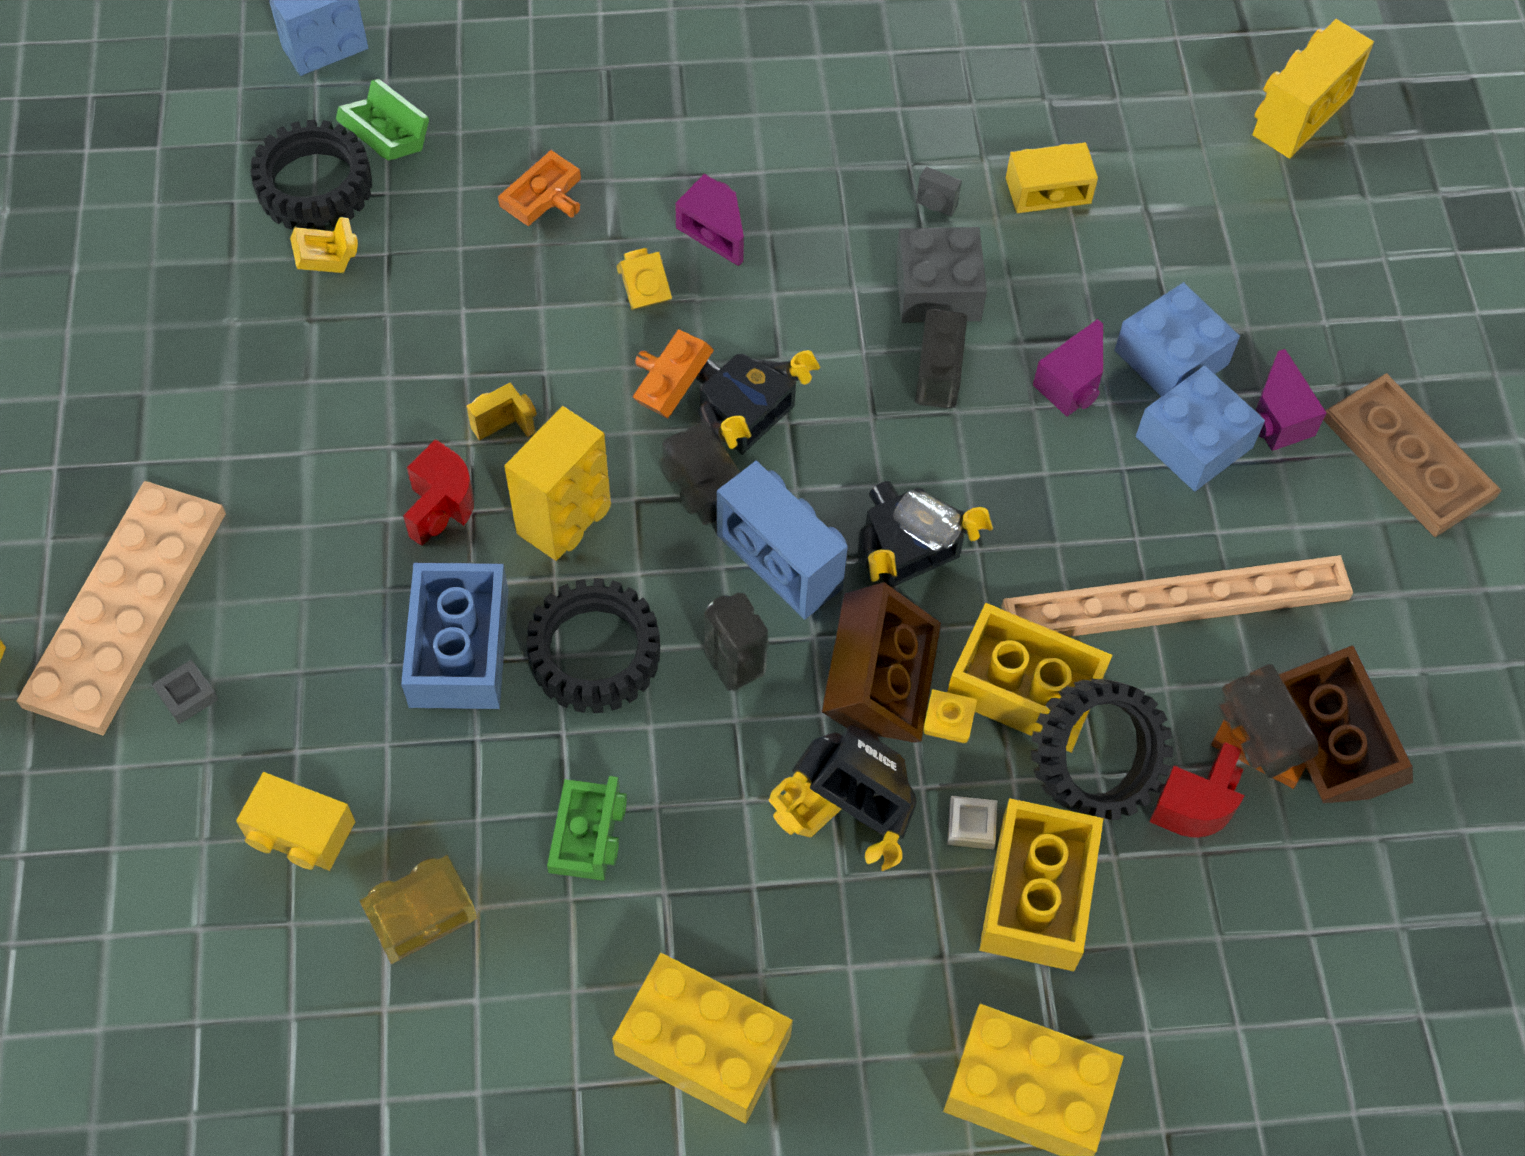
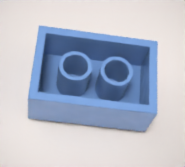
M755 461L717 490V536L804 620L843 589L848 548L844 537L834 527L828 528L820 521L806 500L802 498L797 499L788 491L785 483L776 472L772 470L767 471L758 461Z
M413 564L401 682L409 708L500 709L509 591L504 564Z

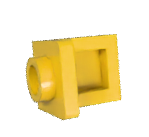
M344 217L339 218L334 231L294 227L290 237L296 267L303 270L344 273L350 258L355 257L358 247L357 236L355 233H352L349 218Z
M642 248L624 254L625 260L620 261L616 267L618 274H622L631 310L672 299L659 252L648 254L647 248Z
M511 382L491 393H484L478 396L474 402L466 405L471 429L479 441L515 421L527 437L535 434L533 417L537 416L536 409L530 398L526 394L520 396Z
M932 689L923 728L924 734L967 743L970 737L977 699Z
M807 782L804 784L806 788L805 799L790 812H785L792 803L791 795L788 792L784 795L780 794L773 801L770 798L768 799L777 810L773 817L784 831L790 835L796 833L810 838L830 821L841 808L810 789L811 783Z

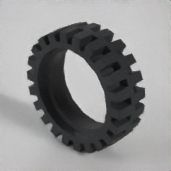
M307 120L306 127L301 128L300 122L297 121L291 123V131H287L282 126L276 130L277 138L271 134L264 138L265 146L259 144L256 148V157L252 156V169L250 171L259 203L266 215H270L274 222L280 224L283 221L285 228L291 230L294 229L296 224H298L299 228L310 229V225H315L316 230H325V223L330 222L332 227L335 228L340 217L349 218L350 221L355 217L354 210L360 212L365 207L364 200H369L371 195L370 188H372L370 163L361 140L358 141L357 135L352 131L347 133L346 127L340 124L333 128L330 121L323 120L321 126L318 127L316 120ZM315 154L329 155L347 162L350 166L349 175L340 186L324 195L308 198L289 196L277 190L274 185L277 174L287 164L300 157Z
M594 578L593 586H587L585 579L576 580L575 589L571 590L568 584L559 587V596L556 597L550 593L544 598V607L538 605L533 612L534 621L530 620L527 628V653L530 667L538 686L543 687L544 693L550 699L555 696L559 705L567 708L571 703L575 711L585 713L586 706L592 707L593 713H603V706L610 705L613 711L622 708V700L626 699L630 704L637 699L638 690L645 692L650 685V677L654 678L656 675L658 662L660 661L661 646L657 619L654 612H650L648 602L644 598L638 600L637 592L630 587L624 592L622 584L613 580L609 587L605 586L604 579ZM594 611L617 615L630 624L636 632L638 641L635 658L626 669L610 678L594 681L572 678L562 672L551 658L550 645L553 634L562 623L578 614Z
M1106 679L1074 682L1075 687L1066 686L1059 691L1060 699L1051 698L1048 701L1046 707L1050 710L1049 714L1040 713L1036 721L1043 726L1041 732L1033 731L1031 739L1032 742L1038 744V749L1031 750V760L1039 764V767L1033 769L1036 778L1044 782L1041 787L1046 794L1053 797V801L1072 812L1109 820L1122 819L1121 814L1131 816L1138 812L1136 805L1146 807L1152 801L1148 794L1149 791L1160 792L1164 784L1157 780L1159 774L1165 776L1169 774L1171 766L1163 764L1164 757H1173V747L1166 745L1165 740L1173 737L1171 728L1162 725L1168 719L1164 711L1156 709L1158 703L1152 697L1144 695L1145 692L1136 687ZM1113 704L1119 706L1130 716L1136 730L1137 751L1130 771L1119 785L1104 793L1091 794L1083 791L1073 782L1067 769L1066 746L1073 726L1084 712L1096 705Z

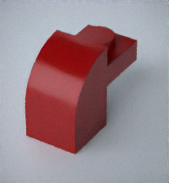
M435 439L407 467L412 490L422 497L403 517L409 537L421 546L432 536L439 535L447 526L450 517L464 526L474 509V494L465 462L457 453Z
M1224 742L1213 762L1207 779L1173 766L1149 822L1181 836L1193 838L1210 836L1223 829L1229 823L1245 796L1235 792L1243 773V768L1236 766L1242 749Z

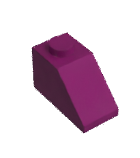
M703 174L675 203L676 229L735 265L740 266L744 260V234L736 192L724 182L716 181Z
M1096 319L1038 361L1033 386L1066 417L1078 408H1088L1100 394L1098 388L1103 374V323Z
M1286 349L1278 351L1255 409L1265 419L1258 436L1265 439L1271 451L1316 436L1326 415V411Z

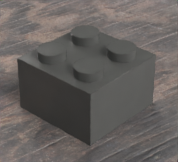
M980 227L899 228L896 270L901 323L981 321L987 288Z

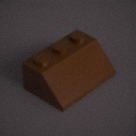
M885 582L845 593L822 713L845 728L855 725L861 730H871L880 737L913 743L921 742L941 622Z
M1353 645L1267 679L1270 690L1323 804L1369 800L1413 783L1412 764Z

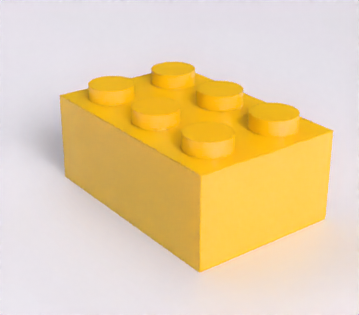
M1335 19L1325 30L1318 29L1311 37L1307 47L1303 51L1296 50L1287 62L1285 69L1281 73L1275 71L1267 80L1263 89L1267 94L1255 112L1254 118L1258 120L1252 135L1290 159L1353 96L1374 41L1338 19Z
M564 406L504 465L516 534L555 561L566 550L572 551L580 543L584 531L593 521H600L607 514L611 506L605 434Z
M985 603L951 675L947 693L977 699L976 713L1032 736L1033 731L1041 732L1043 726L1036 721L1040 713L1049 714L1050 710L1046 707L1048 701L1051 698L1060 699L1059 691L1066 686L1075 687L1074 682L1103 679L1112 655ZM1090 709L1084 712L1073 726L1066 751L1072 753Z
M1009 798L1001 823L979 951L1075 971L1084 953L1104 818Z
M660 952L612 1041L615 1056L746 1124L791 1037L793 1020Z
M979 1004L943 1112L1059 1156H1094L1097 1152L1124 1056Z

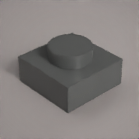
M926 166L919 177L916 203L952 217L958 206L962 180Z
M192 660L151 684L178 724L183 723L219 700Z

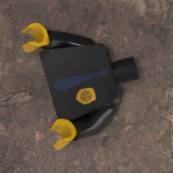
M812 351L799 352L791 361L783 362L752 359L744 354H736L723 367H720L709 358L695 378L703 384L700 389V408L698 413L706 437L710 440L727 443L730 449L735 448L743 455L795 406V381L799 380L801 384H808L812 380L809 371H818L821 368Z
M890 481L881 482L869 492V497L875 506L867 511L866 524L859 532L857 558L870 572L872 582L878 581L879 574L881 573L884 582L890 587H895L960 558L964 540L963 533L968 534V538L971 541H976L980 538L978 530H993L989 512L983 507L972 508L967 512L959 510L937 498H931L923 489L919 488L899 496Z
M850 725L842 735L833 732L814 739L793 767V777L785 778L772 790L770 795L771 801L776 799L782 791L788 792L791 795L792 803L785 812H790L805 799L806 788L804 784L806 782L811 783L810 789L881 835L885 834L883 841L867 848L865 852L867 864L878 861L883 854L884 863L881 871L896 866L901 862L903 854L897 841L898 839H904L917 803L916 795L908 782L905 760L900 754L880 742L875 732L861 730L855 725Z

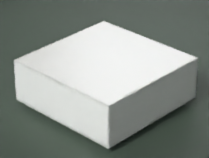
M951 796L947 845L993 850L996 842L997 800Z

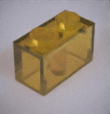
M448 855L438 860L431 858L419 863L412 869L411 874L395 882H382L373 887L365 898L359 900L390 964L478 919L473 902Z

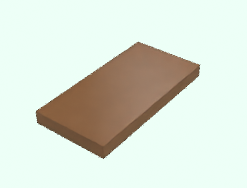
M1387 373L1325 410L1326 415L1323 421L1434 537L1442 534L1496 499L1502 491Z

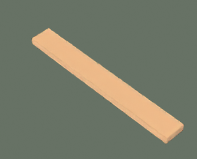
M1338 555L1005 598L1002 601L1001 607L1002 610L1071 637L1350 600L1353 590L1342 557Z

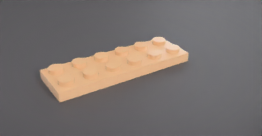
M143 482L16 700L22 709L104 736L226 513L222 505L151 482Z

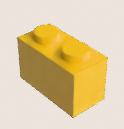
M1084 142L1010 152L1006 181L1016 213L1092 204L1098 176L1088 146Z
M263 772L236 822L246 837L244 841L251 847L264 853H270L272 849L288 854L287 858L292 863L308 870H312L316 865L330 871L355 824V819L348 804Z

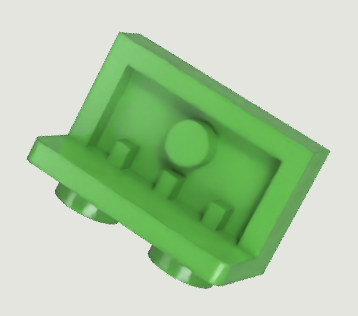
M380 79L371 81L367 99L338 106L336 120L352 131L358 138L374 149L379 156L388 161L422 151L429 123L427 115Z
M609 776L607 785L564 779L547 864L548 873L605 881L607 865L615 866L618 856L619 837L613 836L615 821H624L627 806V793H620L619 777Z

